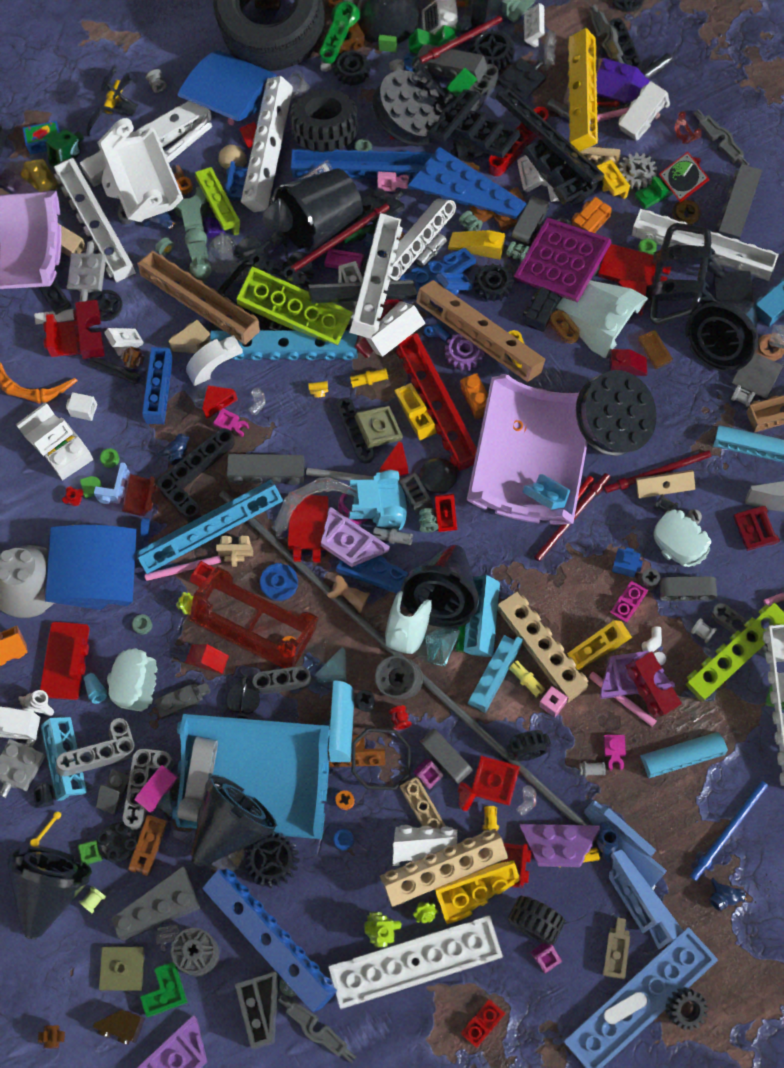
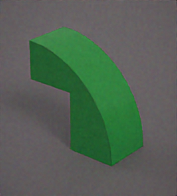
M443 25L435 34L417 28L408 38L409 52L418 54L424 44L437 47L444 45L456 38L455 28Z

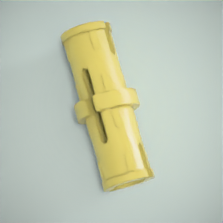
M518 660L515 661L516 664L513 663L509 670L520 680V684L522 686L525 685L537 698L539 694L541 695L544 692L545 688L533 677L534 674L532 672L529 673Z

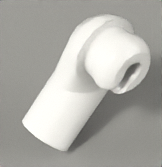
M661 627L651 628L652 638L641 645L644 652H654L661 646Z

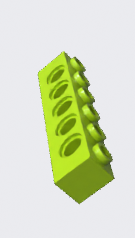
M775 603L771 606L766 604L758 611L761 615L757 619L752 617L744 624L745 630L735 632L730 637L732 641L727 646L722 644L715 651L717 655L713 659L709 656L701 664L703 668L699 672L694 670L686 677L689 681L685 685L701 702L710 696L766 644L763 639V632L766 629L761 626V620H766L769 626L784 625V612ZM747 633L755 636V642L747 640ZM733 646H737L740 648V656H737L732 652ZM719 659L726 662V669H721L718 666ZM705 672L712 675V682L704 680L703 674Z

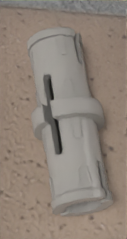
M438 233L426 245V248L415 261L424 267L430 258L436 256L437 251L447 241L446 238Z
M374 528L373 533L375 535L373 536L379 540L389 541L390 544L401 543L409 546L412 544V533L398 532L396 529Z

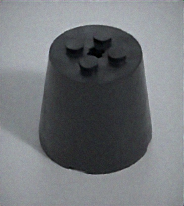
M340 168L281 185L274 192V203L282 198L288 205L293 217V225L287 231L288 237L298 249H305V253H311L361 217L363 212L362 201L357 187L350 176Z

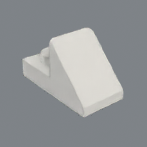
M108 328L105 331L109 343L114 347L118 356H121L122 351H126L129 346L139 347L144 343L136 329Z

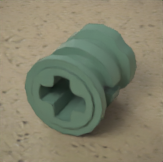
M466 211L459 218V223L468 231H479L483 224L475 215H472L471 211Z
M512 241L508 248L507 256H513L515 260L520 259L522 263L530 247L524 248L522 244L517 245L516 242Z
M424 508L419 511V517H421L419 519L421 524L419 528L421 532H434L439 528L436 523L435 509Z

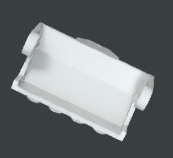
M124 118L118 120L97 142L107 165L103 171L102 185L107 196L121 200L128 219L142 222L149 217L173 210L183 200V196L155 129L149 127L141 136L126 138L133 131L134 127L130 119Z

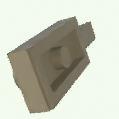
M617 917L615 928H610L608 933L603 976L625 979L630 936L629 931L625 930L626 919Z

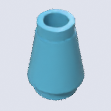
M94 673L86 675L84 681L88 699L94 704L104 701L107 698V690Z

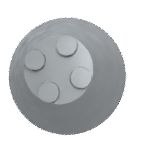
M22 545L1 553L0 610L16 618H31L45 613V610L56 604L45 602L48 549L37 545Z

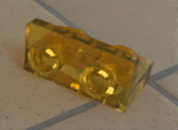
M43 159L24 162L21 177L27 183L31 193L58 188L57 180Z

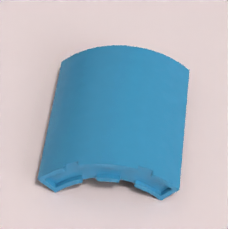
M183 714L182 722H178L177 734H180L181 761L178 763V773H181L177 806H174L172 814L173 819L176 820L177 827L196 828L197 822L178 818L177 813L181 800L185 798L194 742L196 737H202L218 741L213 775H219L233 781L244 788L243 793L251 799L255 797L276 820L277 826L274 832L277 836L283 833L284 836L322 839L325 820V803H322V801L326 802L329 774V726Z

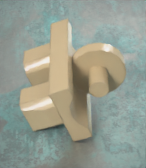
M221 536L220 543L216 546L218 555L225 557V562L232 561V567H237V561H244V556H253L249 536H240L239 544H232L230 536Z

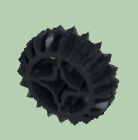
M492 28L490 31L485 30L484 33L473 37V40L470 42L469 53L483 55L486 64L495 65L499 72L500 68L505 69L506 65H510L511 60L514 59L515 47L510 35L506 36L505 31L500 33L499 29L494 31Z
M273 831L271 837L268 838L267 836L259 840L257 844H251L253 849H246V853L251 856L244 857L245 861L250 862L245 865V869H252L248 872L249 877L255 875L253 879L255 883L261 879L260 885L262 887L265 886L267 881L269 888L273 887V882H276L277 887H280V880L282 879L287 884V875L290 878H294L291 870L298 871V867L293 865V863L300 862L299 858L294 857L299 854V851L293 850L296 847L294 842L289 844L290 837H286L283 840V833H280L276 838V833ZM269 844L279 845L271 851L263 848ZM284 849L288 852V863L286 866L280 861ZM258 853L264 858L261 865L262 868L259 871L256 867ZM277 855V857H275V859H276V861H277L278 864L273 863V862H270L269 864H267V863L269 862L267 856L273 858L274 856ZM271 869H278L279 871H282L279 874L272 876L264 875L266 872L268 873Z

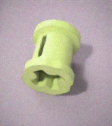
M91 886V891L78 903L93 914L95 912L94 908L106 897Z

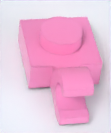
M378 172V188H382L385 191H396V187L408 188V175L396 177V173Z

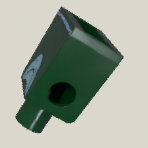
M64 129L45 141L49 164L54 167L71 158L75 160L80 155L79 143L84 140L82 133L77 131L73 134Z

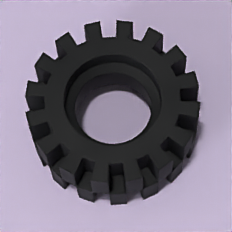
M684 987V990L678 988V993L673 991L671 994L674 997H668L667 999L670 1001V1004H666V1008L669 1009L666 1011V1014L670 1016V1021L683 1030L688 1029L691 1031L693 1027L698 1029L700 1027L698 1023L704 1024L705 1022L702 1019L703 1016L706 1018L708 1016L704 1012L708 1010V1006L705 1005L707 1001L701 994L687 987ZM686 1001H691L693 1003L692 1012L686 1017L682 1016V1005Z

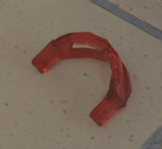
M679 112L675 125L677 138L683 139V144L699 139L701 137V129L698 128L693 133L685 119V112ZM679 125H684L689 135L681 134Z

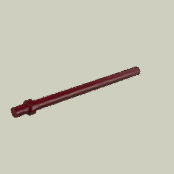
M385 203L379 208H374L372 213L290 266L291 269L294 268L296 272L374 219H379L380 213L383 214L390 209L388 204Z

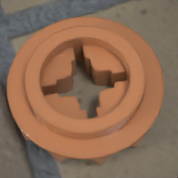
M763 335L758 339L756 353L775 362L784 355V342L776 335ZM768 345L774 348L772 353L766 350Z

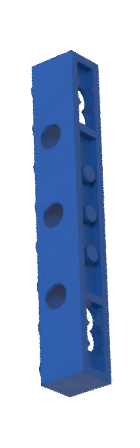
M299 149L292 150L291 171L293 178H304L323 164H326L329 170L335 168L342 169L351 179H378V172L396 173V177L408 175L409 180H413L431 158L433 152H384L373 150L319 152L318 150Z
M227 868L216 871L202 889L312 1012L322 1009L338 991L334 987L333 982L320 972L319 966L305 955V951L292 941L290 934L283 930L277 924V920L264 910L263 904L254 899L250 894V890L236 879L233 871ZM236 902L242 903L244 907L243 911L238 907ZM263 933H268L271 936V942ZM291 964H296L299 967V973L291 966Z

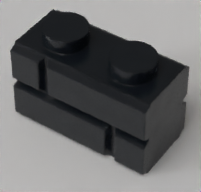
M540 287L538 292H534L531 298L532 304L530 307L527 306L525 308L523 316L525 317V325L544 332L557 309L560 295Z

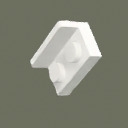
M540 3L524 12V41L535 48L538 46V38L544 35V6Z

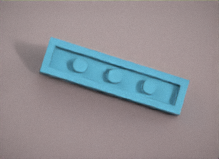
M504 635L471 695L468 705L486 713L509 671V667L516 658L523 639L517 637L516 640H513Z
M71 717L49 718L40 726L56 801L65 800L72 795H84L87 793L83 772L70 775L69 777L60 776L56 771L57 758L67 752L63 748L62 743L66 741L70 745L71 751L78 749ZM58 724H66L67 732L65 734L59 730ZM72 779L78 782L79 789L72 790Z

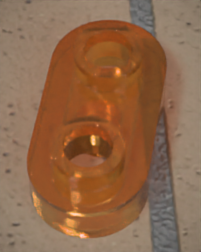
M561 310L553 312L550 324L565 343L571 344L576 342L579 338V328L566 312Z

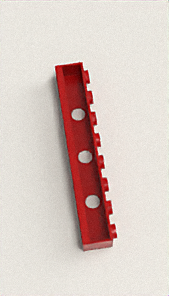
M418 333L408 336L397 345V349H395L399 359H403L405 372L407 374L410 373L413 387L418 389L420 393L418 395L426 405L431 419L434 420L437 435L441 434L443 447L446 451L449 450L451 454V463L453 466H457L459 471L474 465L477 448ZM424 371L427 376L425 379L419 380L416 373ZM434 401H439L442 407L439 410H434L431 404ZM449 432L457 434L458 437L455 441L449 440L447 436Z

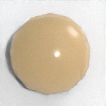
M230 144L219 152L218 161L225 169L230 167L231 161H235L236 167H244L247 162V156L239 146Z

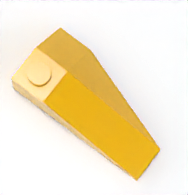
M515 862L493 864L436 888L435 892L446 924L467 918L472 914L471 911L480 905L484 906L487 904V900L495 894H501L517 883L520 878Z

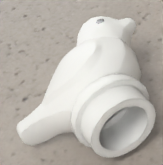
M37 690L18 698L23 708L32 709L36 713H44L48 716H52L54 710L47 704L48 695L42 690Z

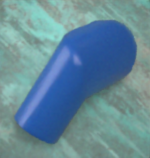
M429 325L424 328V334L428 337H440L445 343L451 338V335L440 325Z

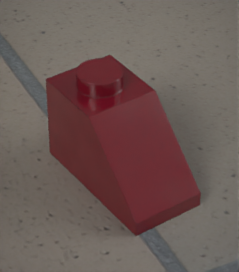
M611 349L609 359L610 371L621 370L635 376H647V357L631 349Z

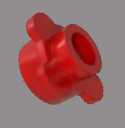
M69 486L66 488V495L62 498L64 504L69 503L72 506H79L84 492L82 489L77 490Z

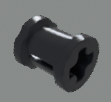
M661 494L654 505V509H659L666 513L667 511L676 510L679 503H673L666 499L665 495Z
M369 690L360 691L356 698L358 708L361 711L370 712L375 705L374 695ZM364 698H366L367 700H369V703H368V704H366L365 702H363V699H364Z

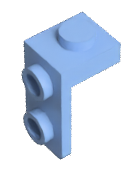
M121 462L114 489L95 487L94 495L100 503L120 504L121 498L125 495V480L128 481L130 474L125 463Z

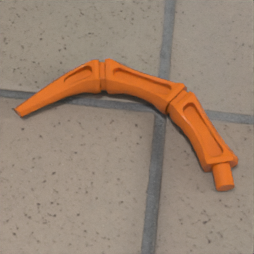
M0 362V387L2 391L6 392L9 396L23 398L41 404V402L47 403L56 398L78 381L76 378H73L50 389H27L13 382L6 374Z

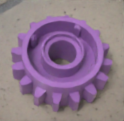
M461 334L452 335V339L447 340L445 358H449L448 364H453L454 369L459 368L461 371L468 369L470 371L473 367L477 368L478 363H482V357L485 356V352ZM462 350H468L469 352L463 353V352H461V351H462Z

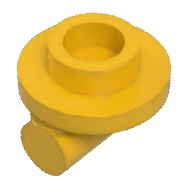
M327 381L308 384L310 394H314V398L324 397L325 393L328 392Z

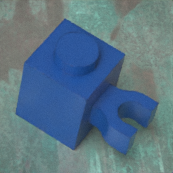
M626 547V550L618 548L612 572L635 578L636 571H641L643 561L639 560L641 553L634 552V549Z

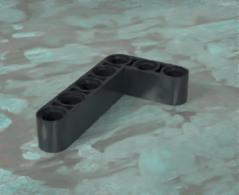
M227 428L219 429L158 480L161 494L188 523L200 518L201 512L197 503L183 488L234 447L235 442L232 432ZM223 438H229L227 441H221ZM215 449L214 452L207 453L208 450ZM195 461H201L199 464L193 465ZM180 473H186L183 477L178 476ZM171 484L170 488L164 489L165 485ZM178 497H183V500L175 501ZM190 510H196L194 514H187Z

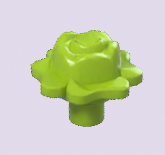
M182 592L176 607L181 609L185 615H191L196 607V599L189 592Z
M420 902L416 908L417 911L413 915L416 917V922L430 923L438 911L434 903Z

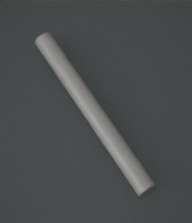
M307 468L306 475L347 481L373 480V476L314 468Z

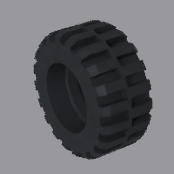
M324 89L310 91L309 94L305 93L301 98H298L291 107L292 135L296 142L304 148H309L311 151L332 152L335 149H342L344 145H349L356 137L358 132L356 104L348 95H344L340 91L335 92L331 89L329 91Z

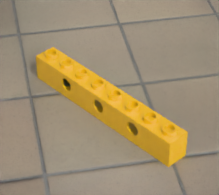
M587 28L570 36L568 45L569 142L579 152L598 143L596 38Z

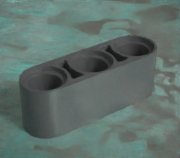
M532 196L513 230L512 239L529 245L549 209L550 202Z
M665 577L659 580L660 599L662 601H710L717 599L715 577Z
M304 666L259 672L253 677L254 687L260 694L304 689L311 683L309 670ZM300 674L307 675L303 681L297 680V677ZM280 677L287 678V681L285 683H277ZM259 681H268L265 686H258Z
M433 728L419 741V744L457 785L473 771L469 764L436 729Z

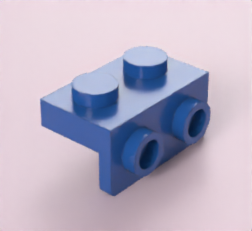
M231 161L230 167H227L226 176L228 181L224 183V192L227 193L229 200L241 201L248 167H236L235 161Z

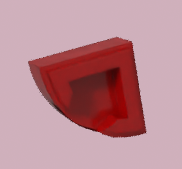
M460 782L458 787L460 802L458 801L463 811H468L477 794L466 783Z

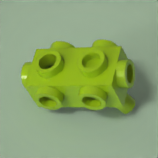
M369 912L364 925L365 934H368L370 943H375L376 947L388 946V943H394V930L401 928V922L391 920L387 915H382V912Z

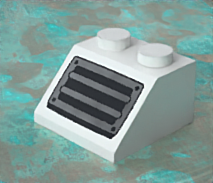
M435 0L422 10L423 30L435 34L443 25L455 28L456 31V23L458 22L456 0Z

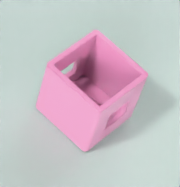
M551 686L541 699L539 707L553 717H556L567 703L568 697Z

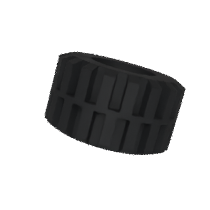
M518 896L507 918L514 928L547 945L555 944L566 922L557 911L528 896Z

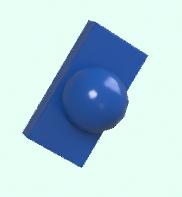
M439 272L436 276L443 287L455 296L459 293V290L471 291L474 287L466 274Z

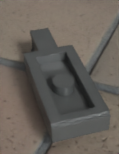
M195 683L157 698L155 703L161 718L165 719L198 705L203 700L202 696L211 693L207 683L199 686Z

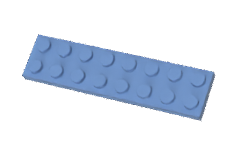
M688 927L564 1041L565 1045L585 1068H602L666 1009V1004H670V1001L667 1000L668 997H674L671 994L673 991L678 993V988L683 990L684 987L689 988L718 959ZM638 992L646 996V1005L615 1024H610L605 1020L604 1014L609 1008Z

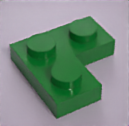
M174 962L155 968L160 989L141 996L147 1018L188 1003L178 968Z

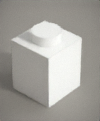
M72 392L71 398L66 403V409L70 416L92 421L97 407L94 397Z

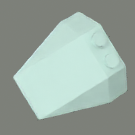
M590 280L578 303L562 298L556 308L590 350L607 359L611 349H614L617 345L615 339L633 312L638 314L648 298L631 288Z

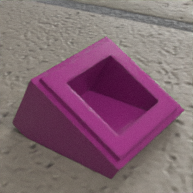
M425 759L413 771L414 775L428 789L444 776L429 759Z
M542 943L530 952L545 974L562 962L553 945Z

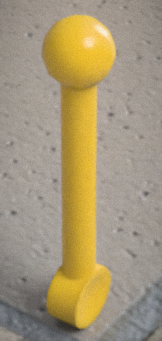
M59 811L54 812L53 818L37 838L31 840V846H39V840L56 819L61 818Z

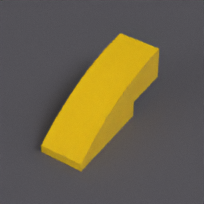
M412 383L394 390L418 439L422 440L436 434L435 424Z

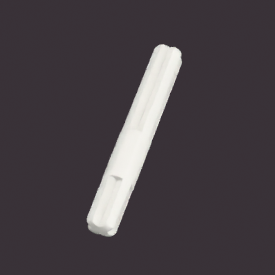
M204 119L167 150V152H170L166 155L168 163L212 127L208 119Z

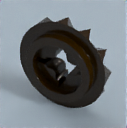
M683 200L681 203L679 201L674 205L672 215L676 221L693 225L695 222H698L701 210L695 202ZM686 209L688 211L687 218L683 214Z

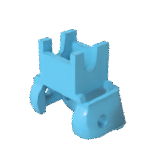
M386 470L376 473L373 476V480H350L349 486L357 487H348L346 491L347 495H353L354 505H352L351 509L355 512L349 513V519H372L377 527L401 530L406 521L407 504L402 486L398 482L399 472L396 470Z

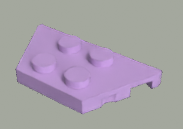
M332 507L329 508L321 546L351 567L389 551L390 546Z

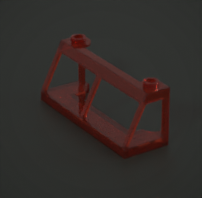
M218 566L193 594L190 621L282 668L296 666L316 631L319 618L310 612H302L300 616H297L233 584L231 573ZM212 581V584H211L210 588L208 589L207 593H206V594L203 593V590H204V589L209 585V583ZM214 589L259 610L248 629L212 611L213 604L208 601V598ZM262 613H265L302 632L297 640L293 638L289 641L281 640L277 645L252 632ZM306 637L304 643L302 644L300 650L298 651L300 643H301V642L303 641V639Z

